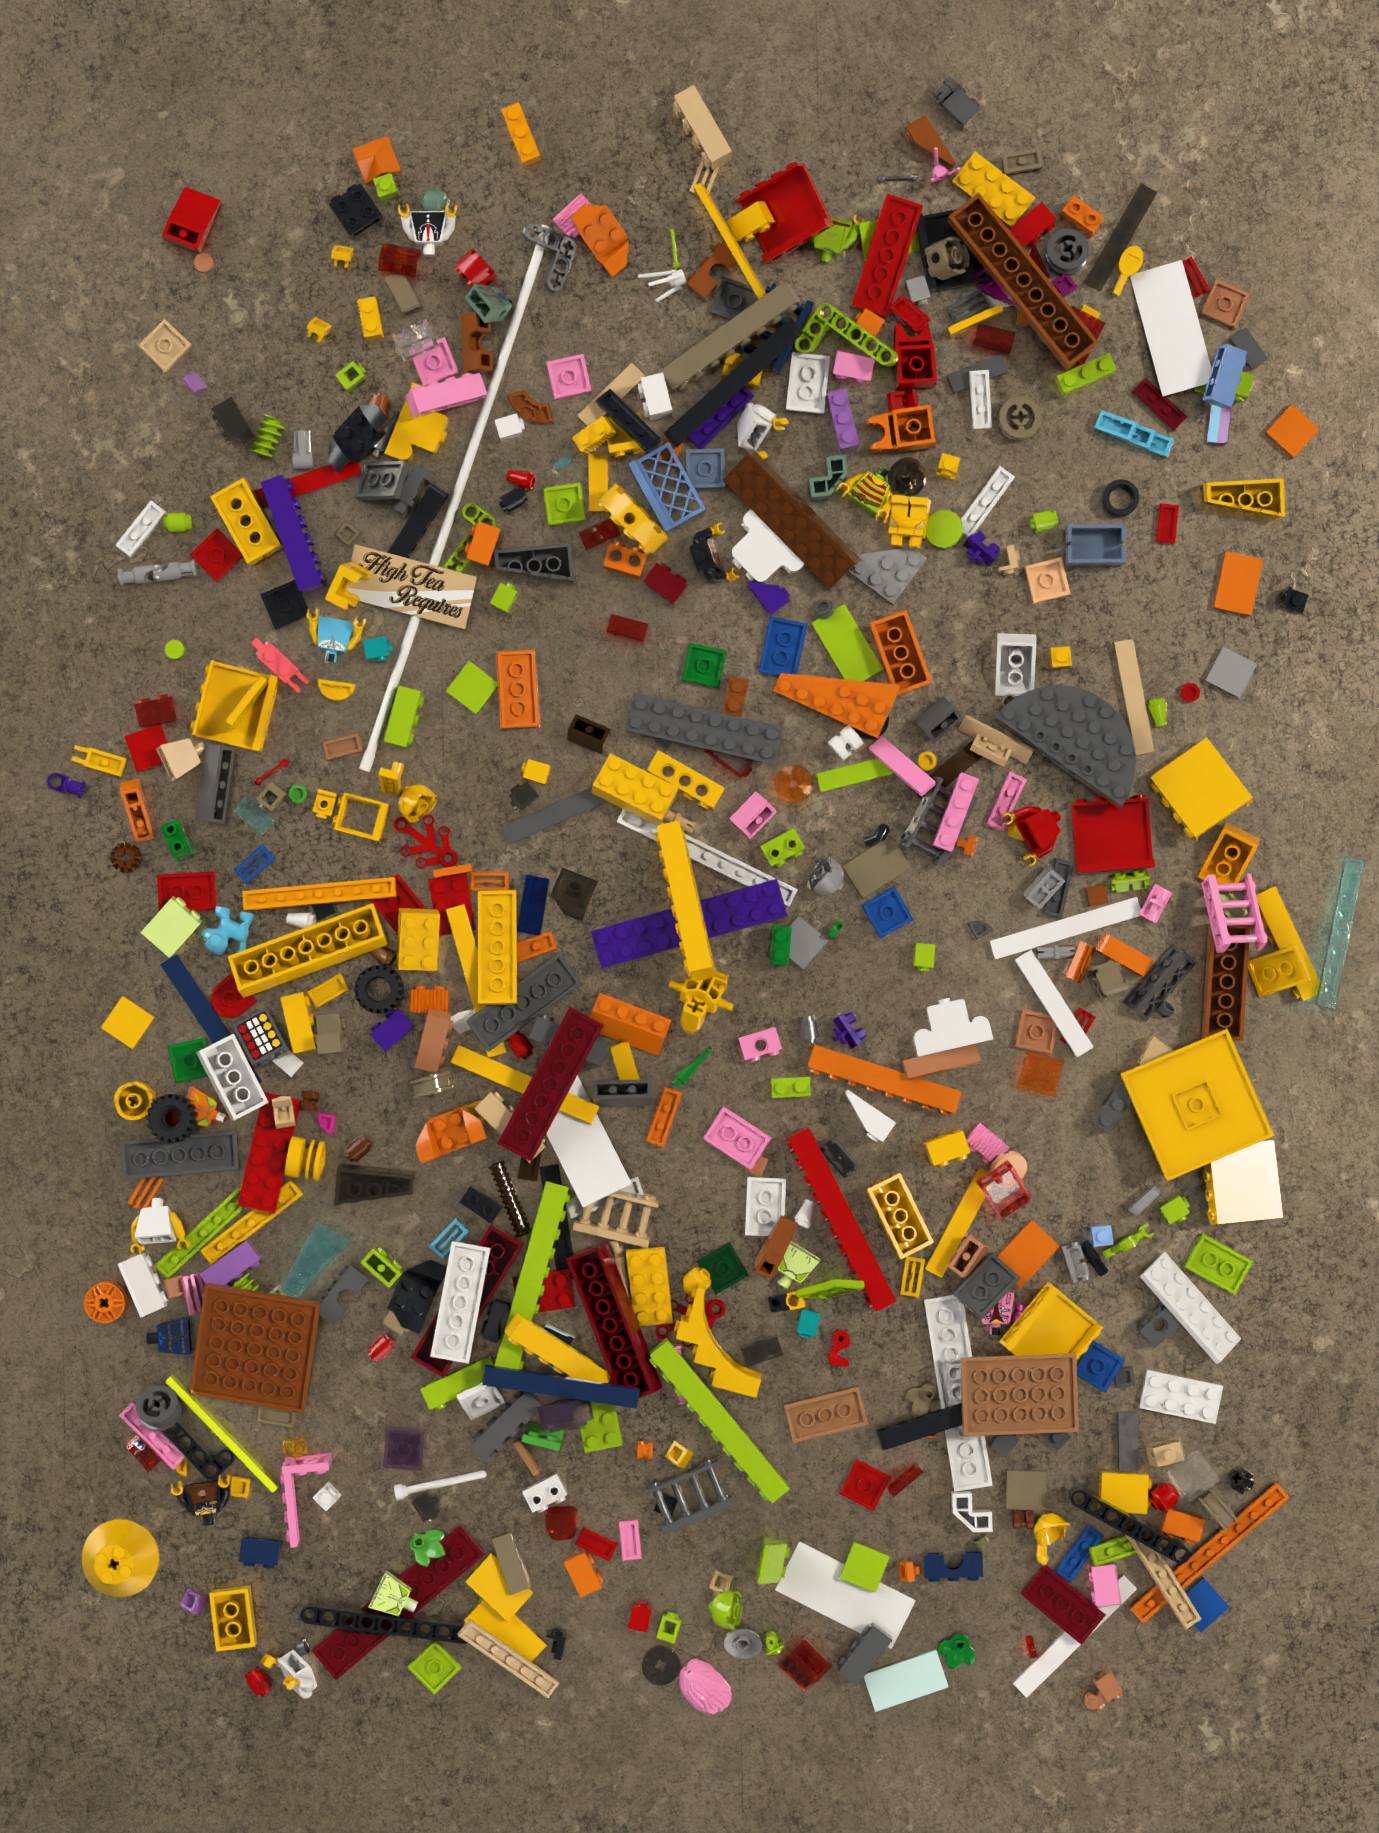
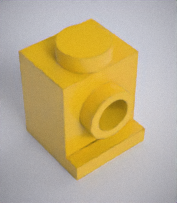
M942 453L936 475L954 480L961 458Z
M318 789L313 807V812L317 813L316 817L327 819L328 816L333 817L338 794ZM322 801H327L328 805L326 808L321 807Z

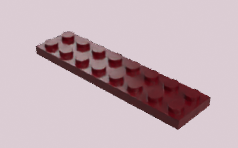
M571 1006L569 1007L497 1144L532 1162L604 1026L603 1023Z

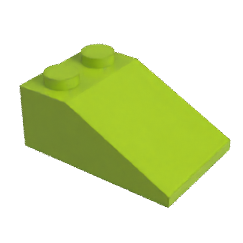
M764 1537L757 1570L758 1584L780 1582L781 1577H785L786 1566L783 1565L784 1558H788L790 1552L787 1541Z

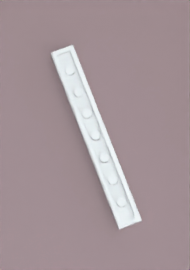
M1134 897L989 942L994 959H999L1140 916L1141 908L1138 898Z
M1123 1574L1118 1578L1121 1604L1137 1590ZM1117 1605V1606H1109V1607H1101V1608H1099L1102 1612H1104V1613L1106 1614V1616L1102 1619V1621L1098 1624V1626L1093 1630V1632H1094L1120 1605ZM1064 1631L1013 1684L1027 1698L1081 1644Z

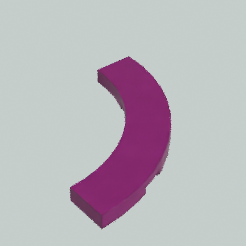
M984 268L982 271H979L975 276H973L970 280L977 279L984 272L987 274L988 277L991 276ZM1062 275L1050 281L1063 298L1078 289V285L1068 275ZM994 280L974 284L977 289H981L989 297L1014 305Z

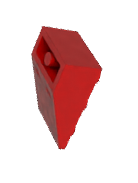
M185 187L168 218L162 237L167 242L200 254L221 200Z

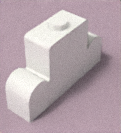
M950 998L938 1000L939 1004L926 1008L930 1031L919 1029L913 1036L917 1057L993 1040L991 1026L986 1017L976 1016L970 1022L965 1000L950 1001Z

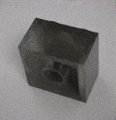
M232 397L211 408L214 412L211 416L219 428H223L221 434L228 445L232 443L236 448L254 438L252 430Z

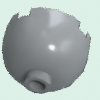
M828 856V859L823 858L811 872L814 877L812 881L808 879L807 887L814 893L825 896L831 895L843 887L844 870L836 860Z

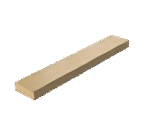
M1129 639L1114 642L1129 728L1136 756L1153 753L1155 751L1134 641Z
M1134 1522L1124 1528L1131 1529L1134 1526ZM1146 1530L1142 1533L1141 1537L1146 1539L1150 1535ZM1126 1535L1184 1630L1200 1621V1615L1162 1554Z
M470 1618L457 1633L463 1640L547 1698L560 1684L553 1676Z

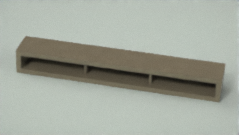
M783 282L660 370L661 373L664 374V378L672 390L679 389L682 391L690 385L689 381L701 378L705 374L704 371L709 367L713 369L719 365L720 359L733 355L736 352L734 349L740 345L744 347L750 343V338L755 334L759 336L767 330L765 327L772 323L774 325L782 320L781 316L786 312L790 314L795 311L801 301L790 284Z

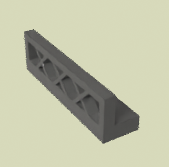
M1173 944L1126 998L1124 1003L1144 1021H1147L1196 963L1185 951ZM1187 960V965L1181 969L1182 963ZM1174 976V980L1168 983L1169 978ZM1159 990H1162L1161 995L1158 998H1155L1156 993ZM1146 1005H1149L1148 1010L1143 1014L1141 1011Z

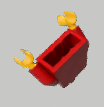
M1026 806L1015 810L1013 814L1004 813L1001 815V817L1006 815L1010 817L1008 822L1003 823L1006 825L1011 824L1013 819H1017L1015 824L1031 853L1023 856V860L1032 857V861L1027 863L1028 866L1035 865L1037 858H1042L1054 849L1057 836L1060 833V828L1057 825V822L1061 820L1059 812H1050L1049 809L1042 810L1040 807Z

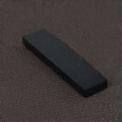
M611 389L596 400V404L646 453L661 442V438Z

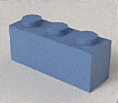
M1230 344L1218 346L1202 401L1220 408L1231 407L1236 398V388L1241 381L1242 368L1246 364L1247 351Z

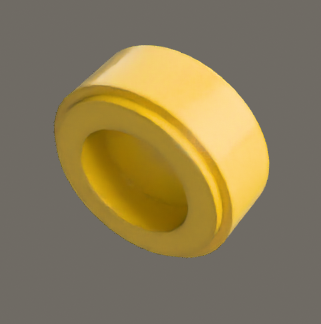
M928 751L921 753L917 759L918 767L923 771L932 770L937 763L936 756Z

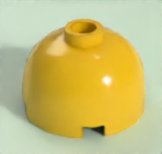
M421 784L407 786L402 790L399 799L400 812L408 822H417L420 820L419 816L422 814L424 816L428 815L437 802L435 799L437 795L430 788Z

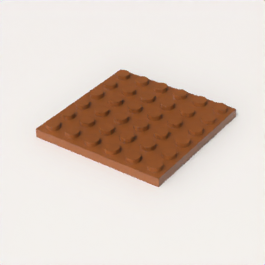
M206 1282L190 1394L304 1413L321 1302Z

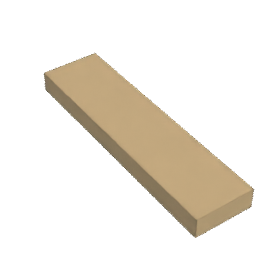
M631 363L577 417L586 426H589L601 416H606L607 414L596 404V400L609 389L622 400L641 382V378L645 377V375Z

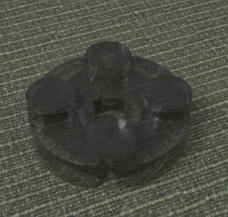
M657 1645L645 1653L642 1660V1672L645 1678L652 1684L666 1685L674 1681L679 1675L680 1659L673 1649L664 1645ZM659 1660L662 1663L666 1662L667 1665L664 1666V1670L656 1668Z

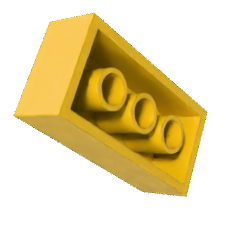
M610 753L592 785L591 793L657 826L661 825L677 797L679 788Z

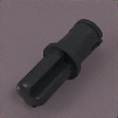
M1089 1240L1080 1244L1082 1252L1088 1260L1087 1263H1091L1099 1276L1107 1274L1109 1269L1099 1257L1100 1253L1096 1252Z

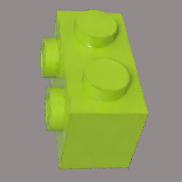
M795 828L760 846L770 867L775 865L776 868L786 864L785 859L791 856L793 859L803 854L802 850L805 849Z
M374 1247L360 1263L390 1288L403 1274L401 1270L403 1267L396 1260L392 1262L388 1259V1253L384 1249Z

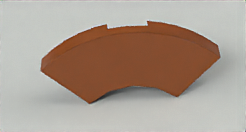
M526 390L507 394L513 409L524 419L538 424L554 423L549 403L541 404L535 402L528 396Z

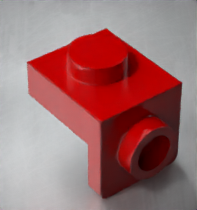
M915 388L886 394L889 412L918 406V396Z

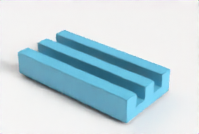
M455 1218L429 1247L440 1258L444 1259L450 1252L451 1246L442 1254L440 1251L460 1229L464 1232L455 1240L456 1242H460L469 1230ZM456 1224L458 1227L436 1248L435 1245Z

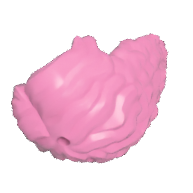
M694 1658L688 1662L687 1666L681 1669L679 1673L681 1692L696 1710L714 1715L728 1707L732 1699L731 1686L711 1664Z

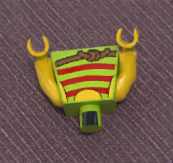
M880 467L875 475L869 471L866 474H856L848 478L844 483H840L836 488V492L838 490L844 492L842 497H845L847 494L848 498L874 514L876 520L878 517H883V523H886L892 508L891 498L893 495L889 490L890 485L885 482L890 474L888 470Z

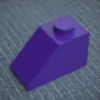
M755 582L748 584V588L770 616L776 614L790 602L788 599L790 595L784 587L780 589L778 585Z

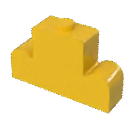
M412 383L411 388L418 386V384ZM405 400L384 452L385 456L396 461L405 460L409 462L414 456L413 447L435 455L440 443L445 442L448 432H445L449 423L447 416L433 412L413 418L407 400Z

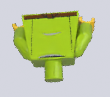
M857 215L854 216L852 221L831 217L834 226L810 240L814 243V248L822 249L820 260L831 262L833 252L841 253L842 250L848 249L856 241L859 234V222L856 221Z

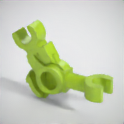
M1149 1224L1141 1225L1136 1234H1131L1102 1251L1105 1258H1109L1120 1251L1125 1252L1133 1248L1141 1239L1153 1237V1232L1147 1234L1145 1231Z

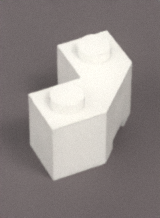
M970 1490L951 1491V1511L972 1532H993L992 1511L990 1509L972 1510V1493Z

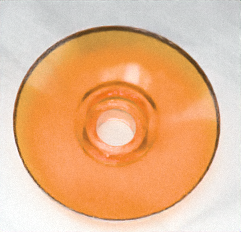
M786 766L779 771L775 778V790L778 796L788 803L802 802L812 792V776L802 766ZM796 781L797 787L792 788L790 782Z

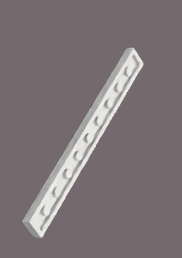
M624 809L622 810L617 820L618 823L656 841L655 833L658 832L657 826ZM685 834L691 859L749 887L776 879ZM778 880L784 904L790 907L798 889Z

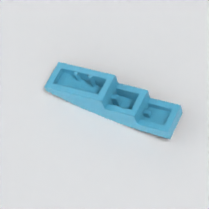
M1101 410L1094 429L1165 458H1168L1174 443L1173 438L1156 433L1155 430L1138 425L1137 422Z

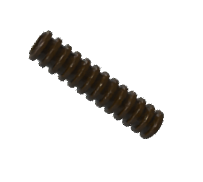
M500 1161L490 1165L488 1168L492 1170L491 1175H494L493 1181H496L495 1186L499 1188L497 1191L501 1193L502 1203H505L504 1209H507L506 1214L510 1216L508 1219L512 1221L513 1231H516L515 1237L519 1238L529 1234L532 1230L528 1228L529 1223H526L527 1217L524 1218L525 1212H522L521 1209L523 1207L519 1205L521 1202L517 1200L518 1195H515L516 1189L513 1190L514 1184H511L510 1181L512 1179L508 1177L510 1174L506 1172L507 1167H504L505 1161Z

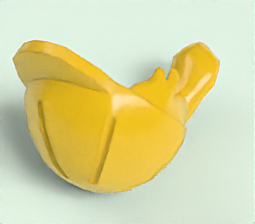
M1054 1513L1042 1515L1036 1521L1034 1527V1534L1037 1539L1036 1556L1038 1562L1043 1566L1049 1560L1047 1545L1054 1543L1059 1537L1063 1541L1066 1528L1071 1526L1061 1516Z

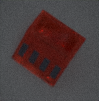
M803 1635L777 1662V1665L805 1691L824 1676L832 1667V1662Z

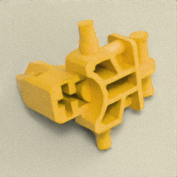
M716 971L717 976L695 982L692 976H690V979H686L685 983L670 981L669 987L680 992V1000L685 1003L681 1024L686 1033L693 1035L697 1030H700L705 1021L706 1012L715 1013L718 1007L732 1011L734 1004L722 999V994H725L727 989L728 974Z

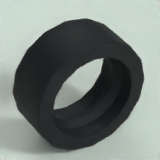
M1119 479L1111 482L1102 494L1104 509L1115 517L1128 516L1139 503L1138 489L1128 480ZM1123 487L1131 493L1132 501L1126 509H1116L1111 505L1109 496L1113 489Z

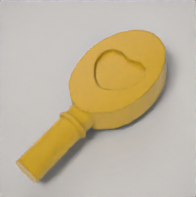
M1131 246L1122 253L1118 263L1120 276L1112 292L1113 295L1119 296L1127 278L1139 271L1143 263V252L1140 247Z

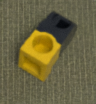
M796 1290L768 1297L771 1313L804 1308L806 1306L805 1298H798Z

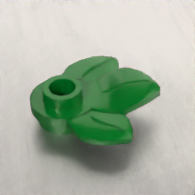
M957 1633L951 1640L941 1642L937 1651L941 1655H946V1664L949 1669H956L963 1662L968 1665H973L975 1662V1650L970 1646L968 1636L963 1633ZM958 1642L964 1643L961 1646L957 1645Z

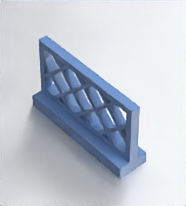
M670 442L628 464L665 532L668 533L676 526L706 510ZM667 448L671 453L669 462L659 459L661 451ZM647 459L655 460L653 471L645 470L642 462ZM658 462L668 464L666 475L655 472ZM671 465L679 467L680 475L678 479L668 476ZM654 475L665 477L662 488L653 485ZM667 478L678 481L675 492L665 489ZM680 482L689 485L688 496L677 493ZM663 492L674 494L671 505L663 503ZM677 495L687 498L684 509L674 506ZM689 499L696 500L701 508L694 512L687 510ZM673 508L683 511L681 519L676 522L671 518Z

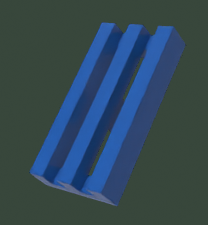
M262 844L238 865L234 871L248 884L276 858ZM263 850L265 853L242 873L240 870ZM267 856L269 857V859L264 864H262L254 873H252L248 878L245 877L262 860H264Z

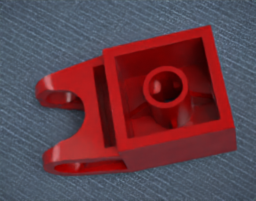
M896 321L893 350L898 354V361L894 365L896 390L934 388L937 383L935 350L929 324L920 331L918 336L911 337L904 332L901 322Z

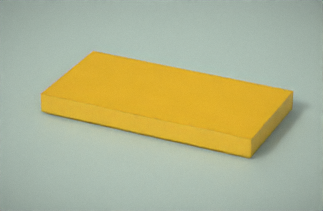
M484 1600L464 1619V1622H467L470 1618L531 1662L547 1646L518 1616L514 1614L506 1622Z

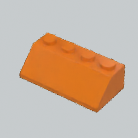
M599 993L591 1014V1018L604 1024L600 1032L601 1035L620 1042L629 1041L630 1046L656 1056L660 1053L672 1021L602 993Z

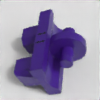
M981 531L976 532L974 535L971 534L963 546L968 549L967 553L972 557L969 560L971 564L976 560L980 564L984 562L990 567L998 557L997 553L1000 547L995 543H991L989 547L982 543L986 536Z
M852 1012L845 1015L842 1014L833 1019L837 1026L833 1029L837 1035L833 1038L834 1042L840 1040L843 1045L848 1043L851 1049L860 1045L861 1041L867 1036L863 1028L860 1027L855 1031L852 1028L851 1024L857 1021Z

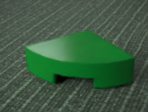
M837 920L827 935L832 939L835 938L843 927V922Z

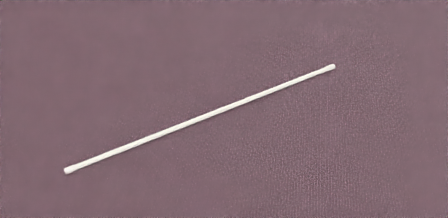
M542 225L543 227L552 230L551 227ZM550 234L545 236L546 244H548ZM539 245L535 247L487 389V395L484 398L429 562L431 565H439L545 250V248ZM411 615L367 749L359 767L361 770L367 772L371 770L421 617Z

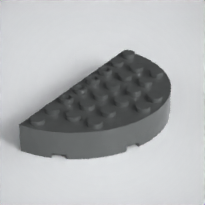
M1045 686L1016 697L995 716L996 723L1120 810L1122 809L1134 781L1136 770L1135 746L1125 721L1104 699L1077 687Z

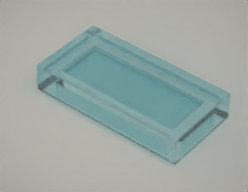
M245 796L234 808V811L261 835H264L275 822L248 796Z

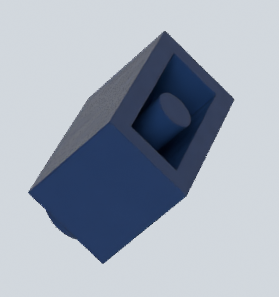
M243 1536L241 1538L239 1562H244V1566L263 1564V1568L278 1566L280 1563L282 1540Z

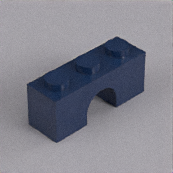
M962 1551L961 1563L956 1567H948L944 1563L943 1552L923 1553L924 1577L929 1582H939L940 1578H948V1581H959V1578H967L969 1581L979 1580V1577H983V1554L981 1551Z

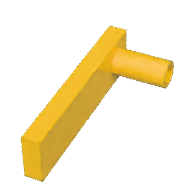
M393 762L391 770L380 768L378 775L382 793L400 797L402 792L401 776L404 764Z

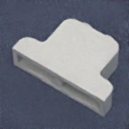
M751 509L744 515L741 526L748 534L733 547V560L731 562L737 569L742 568L746 572L745 577L750 582L755 581L756 583L764 584L780 568H783L788 574H794L804 567L805 564Z

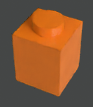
M866 308L863 313L859 311L854 319L856 323L874 336L878 335L885 322L883 318Z

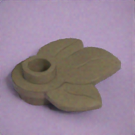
M927 1383L921 1388H912L905 1396L907 1401L913 1402L912 1414L914 1417L941 1409L938 1388L934 1384ZM927 1391L932 1392V1395L927 1396L925 1393Z

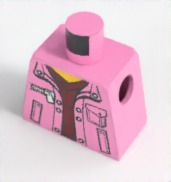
M1009 1291L981 1320L982 1324L990 1325V1335H1001V1324L1010 1323L1014 1300L1013 1291Z

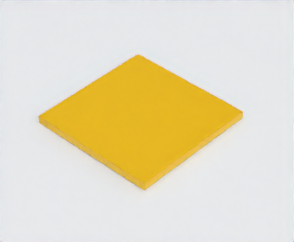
M1228 1029L1120 1074L1166 1182L1274 1136Z

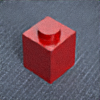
M637 1601V1603L632 1604L628 1629L647 1632L652 1606H648L649 1603Z

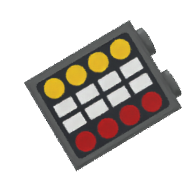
M267 1007L232 1025L252 1065L256 1068L266 1067L270 1064L269 1061L286 1056V1052L290 1050L272 1018L271 1011Z

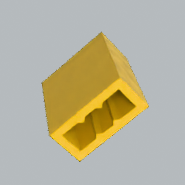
M1100 1471V1498L1127 1513L1147 1514V1509L1151 1508V1497H1148V1490L1152 1488V1478H1149L1147 1473Z

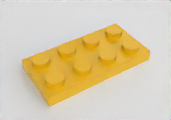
M976 151L951 182L970 198L979 192L1001 221L1009 228L1019 221L1036 198Z
M665 1247L626 1250L632 1307L639 1326L673 1323L674 1317Z

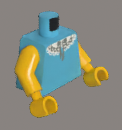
M308 608L306 616L309 619V632L313 642L318 645L319 649L326 650L324 661L336 663L338 652L346 654L347 651L352 650L360 641L366 619L364 618L362 623H359L357 620L358 616L355 617L353 622L322 616L318 617L319 610L317 608L315 614H311L309 612L310 608Z

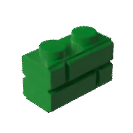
M772 926L769 964L789 966L792 927Z

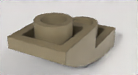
M402 270L384 278L402 314L420 307Z

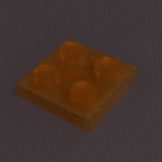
M1027 1050L1017 1087L1055 1097L1065 1060Z

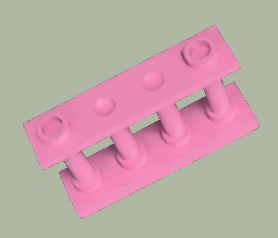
M1247 874L1241 883L1222 884L1216 881L1215 875H1207L1201 884L1217 953H1224L1231 943L1255 942L1256 951H1261L1268 938L1266 932H1264L1255 893V882L1252 880L1251 874ZM1219 891H1243L1245 900L1223 901L1220 899ZM1223 908H1247L1249 917L1226 918ZM1251 925L1253 935L1228 934L1227 926Z

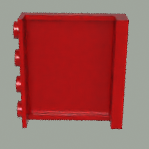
M793 162L787 165L785 171H778L772 174L770 180L757 183L755 189L744 191L740 194V198L735 200L736 203H741L743 209L748 208L755 202L765 201L775 221L769 225V230L763 233H756L765 253L761 256L764 263L774 262L834 226L805 163Z
M1133 795V799H1127L1121 810L1103 797L1095 798V802H1087V799H1076V803L1071 804L1076 873L1155 867L1150 827V798H1145V795Z

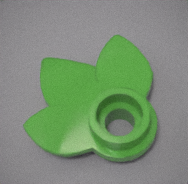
M429 1530L424 1535L417 1534L411 1538L410 1548L415 1552V1559L420 1565L427 1567L430 1558L445 1556L444 1548L440 1544V1541L445 1536L442 1531ZM421 1540L422 1544L417 1546L416 1542Z

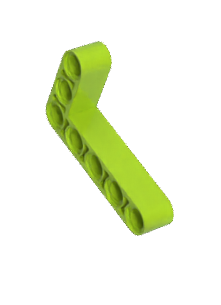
M827 303L821 304L803 328L802 331L804 333L795 341L797 351L811 354L831 327L880 364L893 366L898 361V354L895 350L835 306ZM830 308L831 314L825 318L824 311ZM845 319L846 325L840 329L839 322ZM819 324L820 330L814 334L813 327ZM860 330L861 336L858 340H855L854 333ZM808 340L809 346L803 350L802 343ZM875 341L876 348L870 351L869 344ZM890 352L891 359L885 362L884 355Z

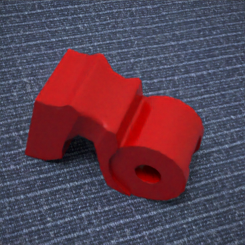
M837 1330L832 1335V1341L835 1346L830 1347L827 1357L829 1358L830 1365L849 1367L848 1360L845 1357H839V1351L849 1347L850 1337L844 1330Z

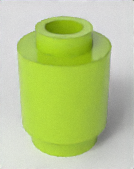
M1046 510L1033 513L1032 518H1029L1031 530L1034 529L1035 532H1041L1058 526L1056 511Z
M186 512L167 513V517H163L164 529L167 528L168 532H187V530H191V514H186Z

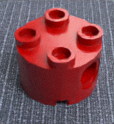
M474 248L455 263L454 269L463 278L467 277L468 281L466 283L470 288L474 284L488 286L498 277L489 264L481 256H478Z

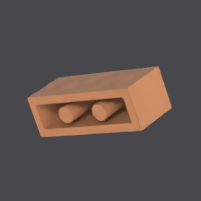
M429 1008L415 1068L437 1073L438 1067H443L445 1056L442 1055L443 1049L447 1050L449 1038H446L447 1031H452L454 1022L450 1020L451 1013Z

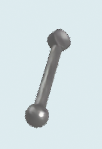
M915 173L910 176L885 177L883 174L878 176L880 183L885 182V180L911 179L916 181L918 179V175Z

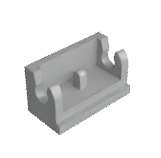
M1048 864L1023 893L1026 899L1038 909H1041L1063 885L1065 880L1060 873H1057Z

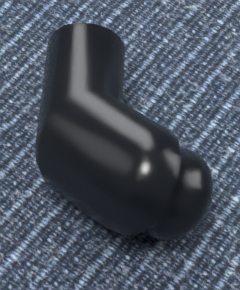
M884 823L880 824L873 835L864 838L866 846L869 847L884 841L890 832V827Z

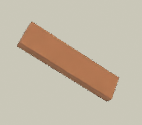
M971 1044L902 1061V1066L907 1080L979 1064L981 1059L976 1045Z

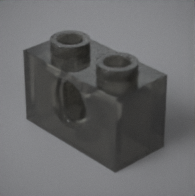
M777 1334L740 1347L746 1367L783 1355Z

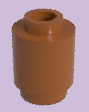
M376 392L375 395H371L369 405L379 406L386 416L390 399L386 398L387 394Z

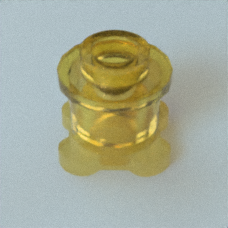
M298 1436L297 1439L287 1438L283 1442L282 1450L287 1457L299 1458L300 1455L307 1454L308 1452L303 1436Z

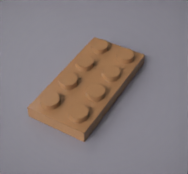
M859 1386L784 1404L793 1443L868 1425Z

